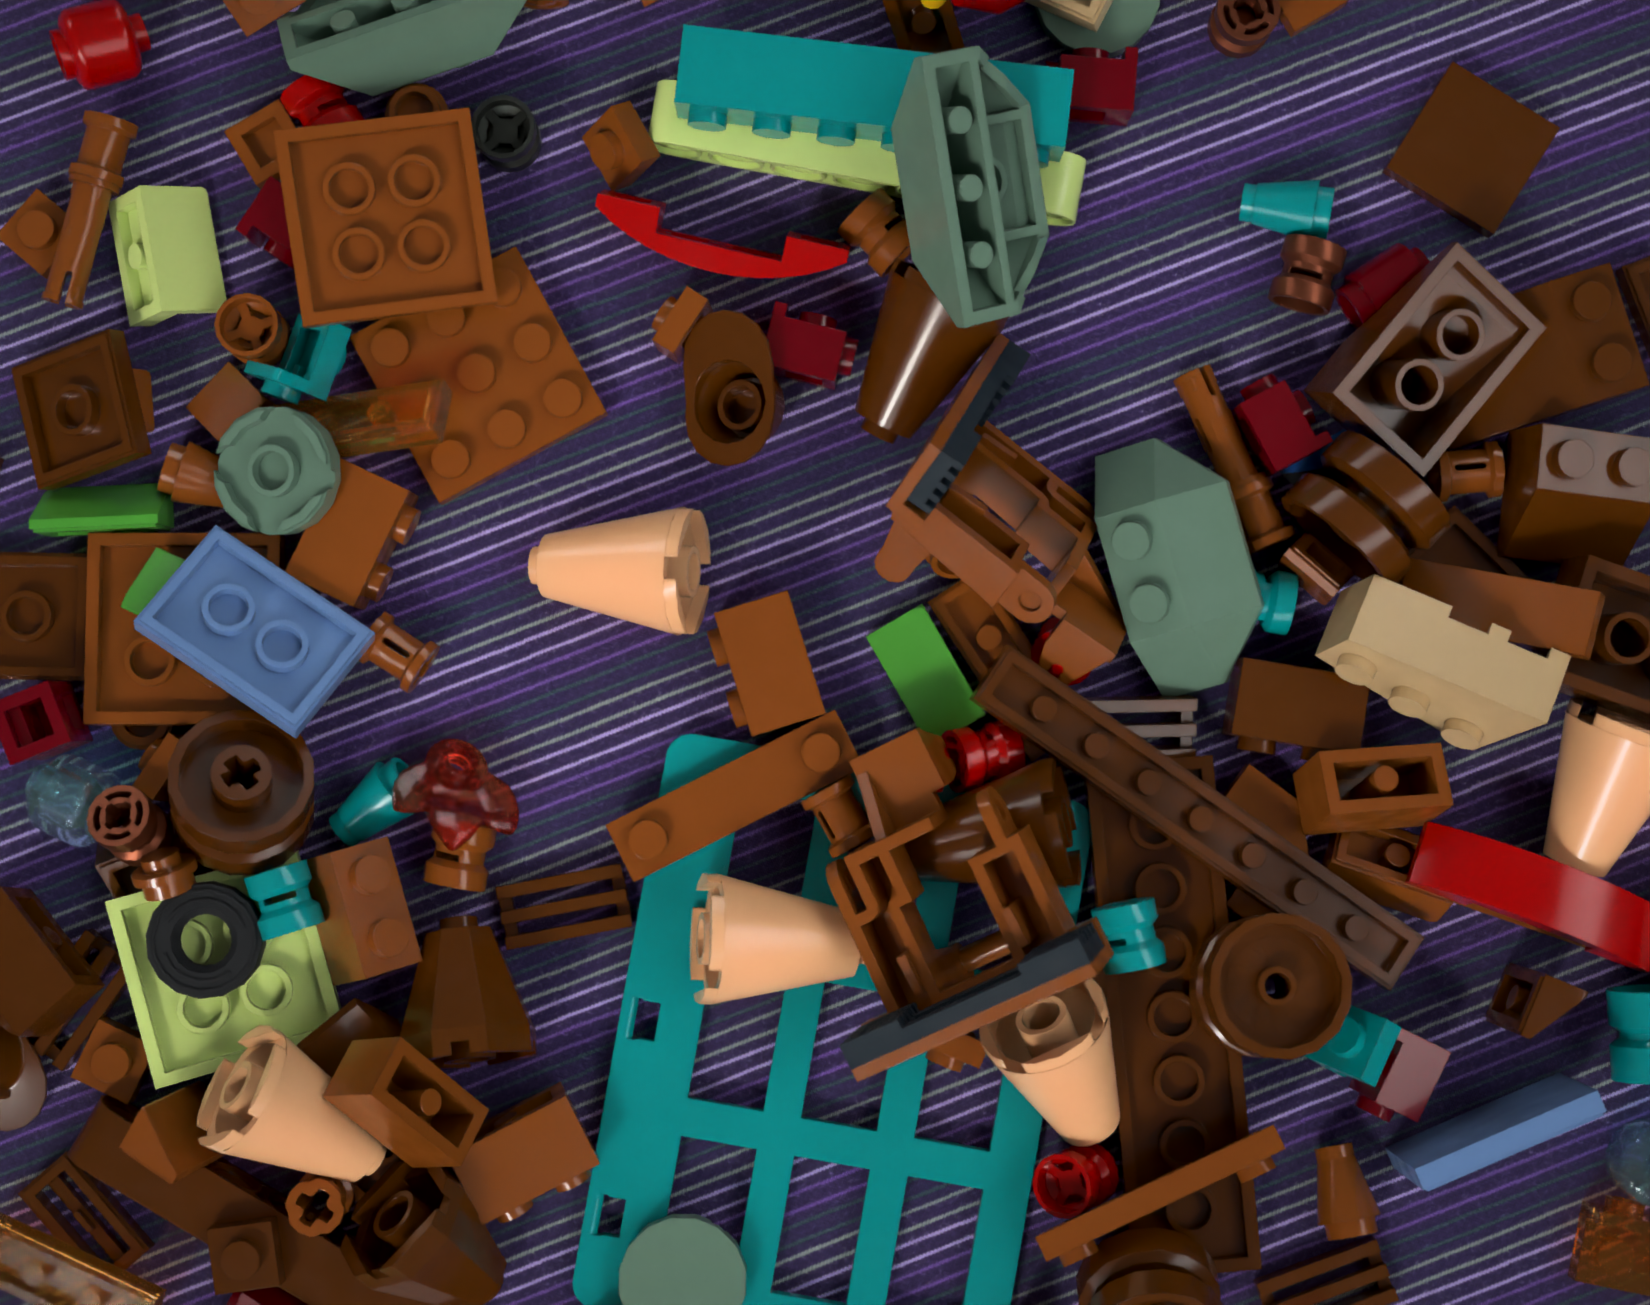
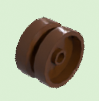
M1350 430L1344 431L1320 456L1325 476L1313 473L1302 475L1281 498L1283 507L1303 533L1312 534L1353 570V576L1361 581L1376 574L1398 583L1412 568L1410 555L1406 547L1418 550L1429 549L1451 525L1450 515L1443 503L1427 484L1402 461L1364 435Z
M227 710L200 720L182 736L168 762V796L171 805V819L182 847L189 854L195 855L196 860L202 866L227 875L259 874L284 864L304 845L314 823V760L303 737L299 734L295 739L254 710Z
M1265 913L1223 924L1202 943L1190 969L1189 997L1197 1021L1215 1043L1240 1056L1292 1060L1318 1051L1340 1031L1351 1008L1353 977L1343 949L1325 928L1300 915ZM1266 979L1274 980V994H1267L1265 990Z
M1151 1227L1130 1229L1109 1237L1097 1245L1098 1252L1083 1259L1076 1275L1079 1305H1223L1220 1298V1285L1215 1262L1202 1244L1178 1231Z

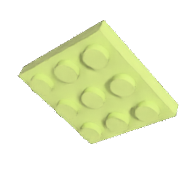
M299 850L284 864L272 869L301 861ZM213 871L195 876L196 883L216 881L236 887L250 898L244 878L253 875H227L219 871ZM295 890L271 897L272 903H277L297 895ZM143 891L105 901L155 1089L214 1073L224 1058L236 1063L247 1049V1047L239 1044L238 1041L247 1032L259 1025L271 1026L281 1031L297 1045L341 1009L336 986H333L316 925L266 940V947L260 966L244 985L224 996L198 999L177 993L158 978L148 960L146 932L152 913L163 900L147 901ZM250 898V899L255 903V905H256V907H257V909H258V911H259V913H260V915H261V911H260L258 902H257L256 900ZM202 914L190 919L183 928L181 935L182 949L186 956L193 962L202 965L216 964L221 961L229 952L232 943L231 931L227 924L219 917L210 914Z

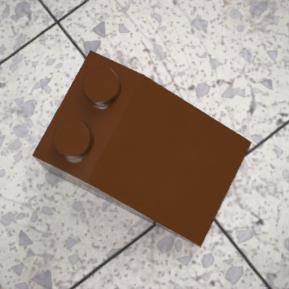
M1451 242L1340 345L1303 391L1346 431L1350 430L1364 435L1402 461L1417 476L1424 477L1547 327L1458 242Z
M1610 262L1512 294L1547 328L1446 451L1616 399L1650 385Z

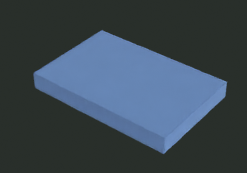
M217 525L212 528L134 619L135 630L295 739L375 641L374 631Z
M1556 1073L1387 1146L1385 1149L1393 1168L1423 1191L1428 1192L1604 1116L1603 1113L1607 1112L1597 1089L1561 1073Z

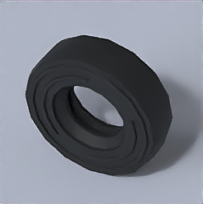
M216 881L195 883L189 891L163 900L152 913L146 932L148 960L158 978L177 993L198 999L224 996L244 985L260 966L266 947V940H262L257 924L261 915L255 903L236 887ZM210 914L217 916L227 924L231 931L232 943L229 952L216 964L202 965L195 963L186 956L182 949L181 935L183 928L190 919L198 915Z

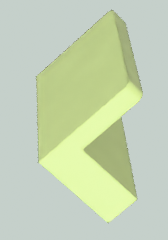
M139 185L112 200L109 205V214L130 327L153 326L176 314L217 313L227 298L206 189L203 187Z

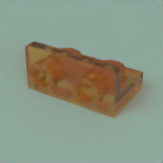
M1606 1195L1604 1205L1582 1200L1568 1276L1578 1282L1650 1296V1214L1644 1213L1645 1204L1614 1195Z

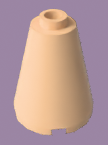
M678 507L545 534L539 546L532 547L528 559L529 579L532 584H537L540 594L548 599L678 636L682 634H695L698 632L704 619L710 586L699 585L701 564L711 565L707 524L700 510Z
M1570 698L1565 710L1543 853L1555 861L1593 876L1605 877L1650 816V724L1597 706L1594 716L1580 712L1583 701L1577 698Z
M702 873L698 880L696 891H708L705 908L693 907L691 918V980H703L704 989L693 994L694 1000L698 1004L712 1005L855 976L859 964H865L839 907L718 873Z
M1093 978L979 1028L980 1042L988 1058L1063 1140L1074 1146H1090L1102 1142L1115 1131L1120 1121V1107L1109 1010L1102 988Z
M259 1025L247 1032L238 1041L239 1044L247 1047V1049L236 1063L224 1058L215 1071L204 1093L197 1115L196 1126L207 1131V1136L198 1138L200 1145L217 1153L347 1182H356L364 1175L369 1176L373 1174L384 1160L387 1147L322 1097L332 1078L281 1031L271 1026Z

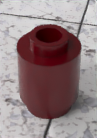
M1396 243L1345 276V284L1335 290L1337 303L1351 325L1358 329L1430 261L1419 248L1413 247L1409 250L1403 244Z

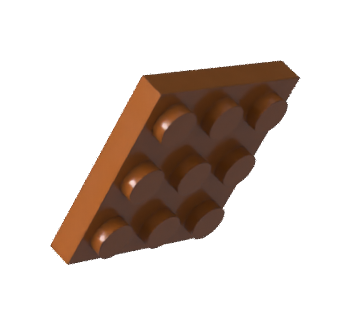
M469 107L273 131L304 329L498 304Z
M516 246L492 259L498 304L383 318L349 337L441 505H445L608 416L606 409Z
M88 533L83 724L89 726H195L200 720L227 710H253L135 630L134 619L138 615L120 607L127 591L156 547L186 560L208 533ZM229 533L282 570H285L284 535Z

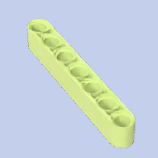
M661 80L657 83L648 134L659 153L870 193L883 188L889 196L902 198L895 153L882 149L881 141L855 138V144L852 146H832L818 142L816 140L817 134L791 131L790 138L771 139L753 134L752 126L727 124L726 130L720 132L698 130L688 126V119L678 118L674 103L677 80ZM1064 151L1060 162L1049 161L1048 167L1040 168L1048 225L1072 226L1076 223L1086 168V159L1080 155Z

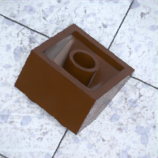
M1546 423L1509 431L1497 557L1561 565L1563 559L1590 554L1623 566L1650 518V438Z

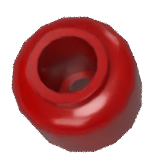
M94 0L66 8L58 15V28L49 30L51 43L65 79L68 81L76 78L77 82L87 90L100 89L138 77L143 65L141 53L151 50L150 39L141 15L139 13L127 15L123 5L118 0Z

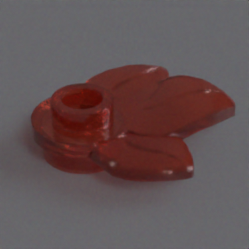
M459 739L438 741L429 749L424 762L405 768L393 784V810L402 813H420L425 811L433 830L448 850L454 851L464 845L474 836L482 823L497 832L507 835L514 834L517 828L519 808L514 793L505 782L488 772L487 762L483 754L466 741ZM450 763L458 765L463 770L454 768Z

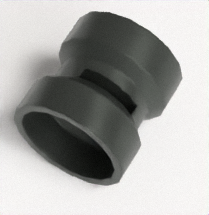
M507 95L493 96L479 105L473 114L472 129L474 141L487 163L497 170L508 173L522 171L532 165L539 156L542 140L540 130L527 105L518 98Z

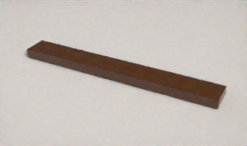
M1011 645L1003 647L969 698V700L1049 756L1055 757L1056 761L1273 913L1300 915L1325 928L1343 949L1348 965L1380 988L1391 991L1425 938Z

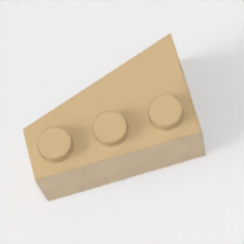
M1376 574L1340 592L1315 656L1333 666L1336 674L1343 680L1352 684L1366 686L1386 698L1389 706L1396 712L1408 717L1419 718L1439 730L1446 742L1462 749L1475 750L1548 723L1571 655L1554 648L1550 649L1546 658L1509 643L1511 630L1494 623L1490 625L1487 633L1449 618L1453 606Z

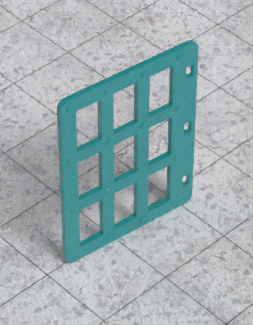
M685 734L676 738L670 744L666 753L659 798L761 747V745L699 734ZM853 772L851 776L855 783L851 789L863 810L866 811L858 780ZM947 784L944 786L943 791L937 794L943 803L968 791L956 793ZM817 790V791H815V792H813V793H811V794H809V795H807V796L801 798V800L806 799L807 797H809V796H811L812 794L818 792L819 790ZM1071 800L1077 830L1072 831L1073 846L1068 847L1067 852L1080 850L1082 878L1079 886L1059 888V891L1076 926L1090 847V832L1087 809L1082 804ZM815 816L801 897L838 907L828 885L825 868L827 864L837 859H843L847 856L848 851L835 858L831 857L828 851L831 843ZM735 832L644 877L596 1146V1154L600 1164L592 1168L572 1281L573 1291L577 1299L583 1305H623L619 1296V1267L630 1242L648 1223L668 1215L681 1136L757 1149L739 1246L747 1265L746 1296L742 1305H885L908 1176L982 1189L962 1305H1011L1043 1120L1039 1112L1002 1073L989 1149L915 1136L928 1059L925 1058L926 1051L886 1070L876 1129L801 1116L825 982L784 990L764 1109L689 1096L705 1004L695 1002L693 996L694 993L704 989L703 980H691L690 975L693 907L705 908L708 891H696L702 873H718L728 876ZM921 881L925 891L916 898L917 909L935 949L948 947L959 883ZM865 964L858 965L857 972L853 977L827 982L877 991ZM975 969L974 975H977L985 970ZM639 998H642L644 1001L661 1004L655 1039L632 1038ZM794 1156L869 1169L846 1302L771 1289ZM604 1194L609 1197L626 1200L620 1235L607 1232L598 1233Z

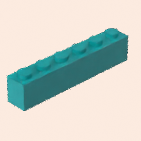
M683 24L674 99L678 118L688 119V126L698 130L720 132L726 130L727 124L752 126L753 134L771 139L790 138L791 131L817 134L816 140L818 142L832 146H852L855 144V138L881 141L882 149L895 153L891 127L915 57L935 53ZM988 60L1012 82L1030 103L1039 168L1048 167L1049 161L1060 162L1066 147L1074 69Z

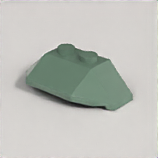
M306 0L296 12H287L277 19V25L290 70L364 94L376 96L454 68L465 67L474 61L494 55L527 0Z
M979 45L915 57L891 127L912 261L957 328H966L1020 314L1025 301L1023 294L1036 272L1049 237L1030 103L1012 82L988 61L989 56Z
M1152 438L1095 456V522L1130 644L1162 696H1180L1227 683L1235 668L1234 665L1265 606L1229 481L1192 458L1173 449L1158 438Z

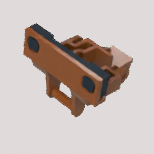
M999 334L961 386L885 505L892 511L891 519L894 522L885 543L876 555L875 568L883 579L898 583L905 581L914 569L932 554L992 607L998 602L1014 617L1025 623L1043 622L1053 614L1055 617L1050 618L1043 624L1038 638L1034 642L1031 649V660L1064 684L1070 686L1081 683L1089 676L1093 669L1107 661L1110 663L1117 655L1127 630L1121 609L1087 550L1097 529L1095 511L1092 505L987 421L1010 386L1015 382L1031 355L1002 334ZM975 494V495H976L980 500H982L984 503H982L981 501H979L978 499H976V498L973 497L972 495ZM988 507H990L996 514H998L1016 531L1014 532L1002 521H1000L997 517H995L992 513H990L987 510ZM1027 550L1051 570L1048 578H1045L1023 560Z
M920 727L849 761L858 780L874 840L858 847L843 859H837L827 864L825 868L830 890L887 1011L865 1021L839 1045L857 1082L1091 979L1100 973L1114 955L1097 916L1075 926L1030 825L1027 824L1017 829L1006 803L993 787H987L977 792L976 801L994 844L978 851L967 861L1000 930L965 946L957 942L945 948L935 949L914 902L925 890L904 843L934 830L949 819L937 793H941L944 786L955 779L957 766L955 761L950 758L943 738L921 730ZM1010 953L1012 954V959L974 975L975 969Z

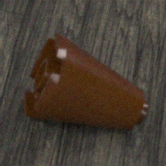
M896 258L890 269L855 406V411L865 417L860 427L873 436L891 444L895 443L898 435L911 439L992 344L997 335L1003 331L1009 317L966 328H957L915 264L901 258Z
M1055 757L1041 759L943 802L942 804L949 819L934 830L904 843L920 881L978 884L967 860L978 851L993 845L994 842L979 812L976 794L987 787H993L1002 796L1017 829L1027 824L1030 825L1058 888L1079 886L1082 878L1080 850L1067 852V848L1073 846L1072 831L1077 830L1064 773L1061 766H1056Z

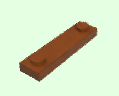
M833 710L605 826L633 882H636L853 773L854 771L849 761L858 757V754L836 710Z
M1268 1125L1035 1235L1036 1241L1046 1262L1059 1256L1063 1267H1067L1098 1252L1099 1249L1094 1239L1234 1173L1237 1174L1242 1184L1276 1168L1277 1166L1272 1155L1286 1148L1275 1126Z

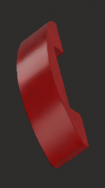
M608 189L597 193L595 207L627 235L670 259L713 273L748 278H786L825 271L845 264L848 260L851 247L849 244L789 231L787 234L783 255L665 229L662 228L667 203Z
M1429 821L1424 823L1405 883L1463 905L1477 904L1585 945L1584 951L1642 973L1649 972V901L1603 879L1539 854L1453 827Z

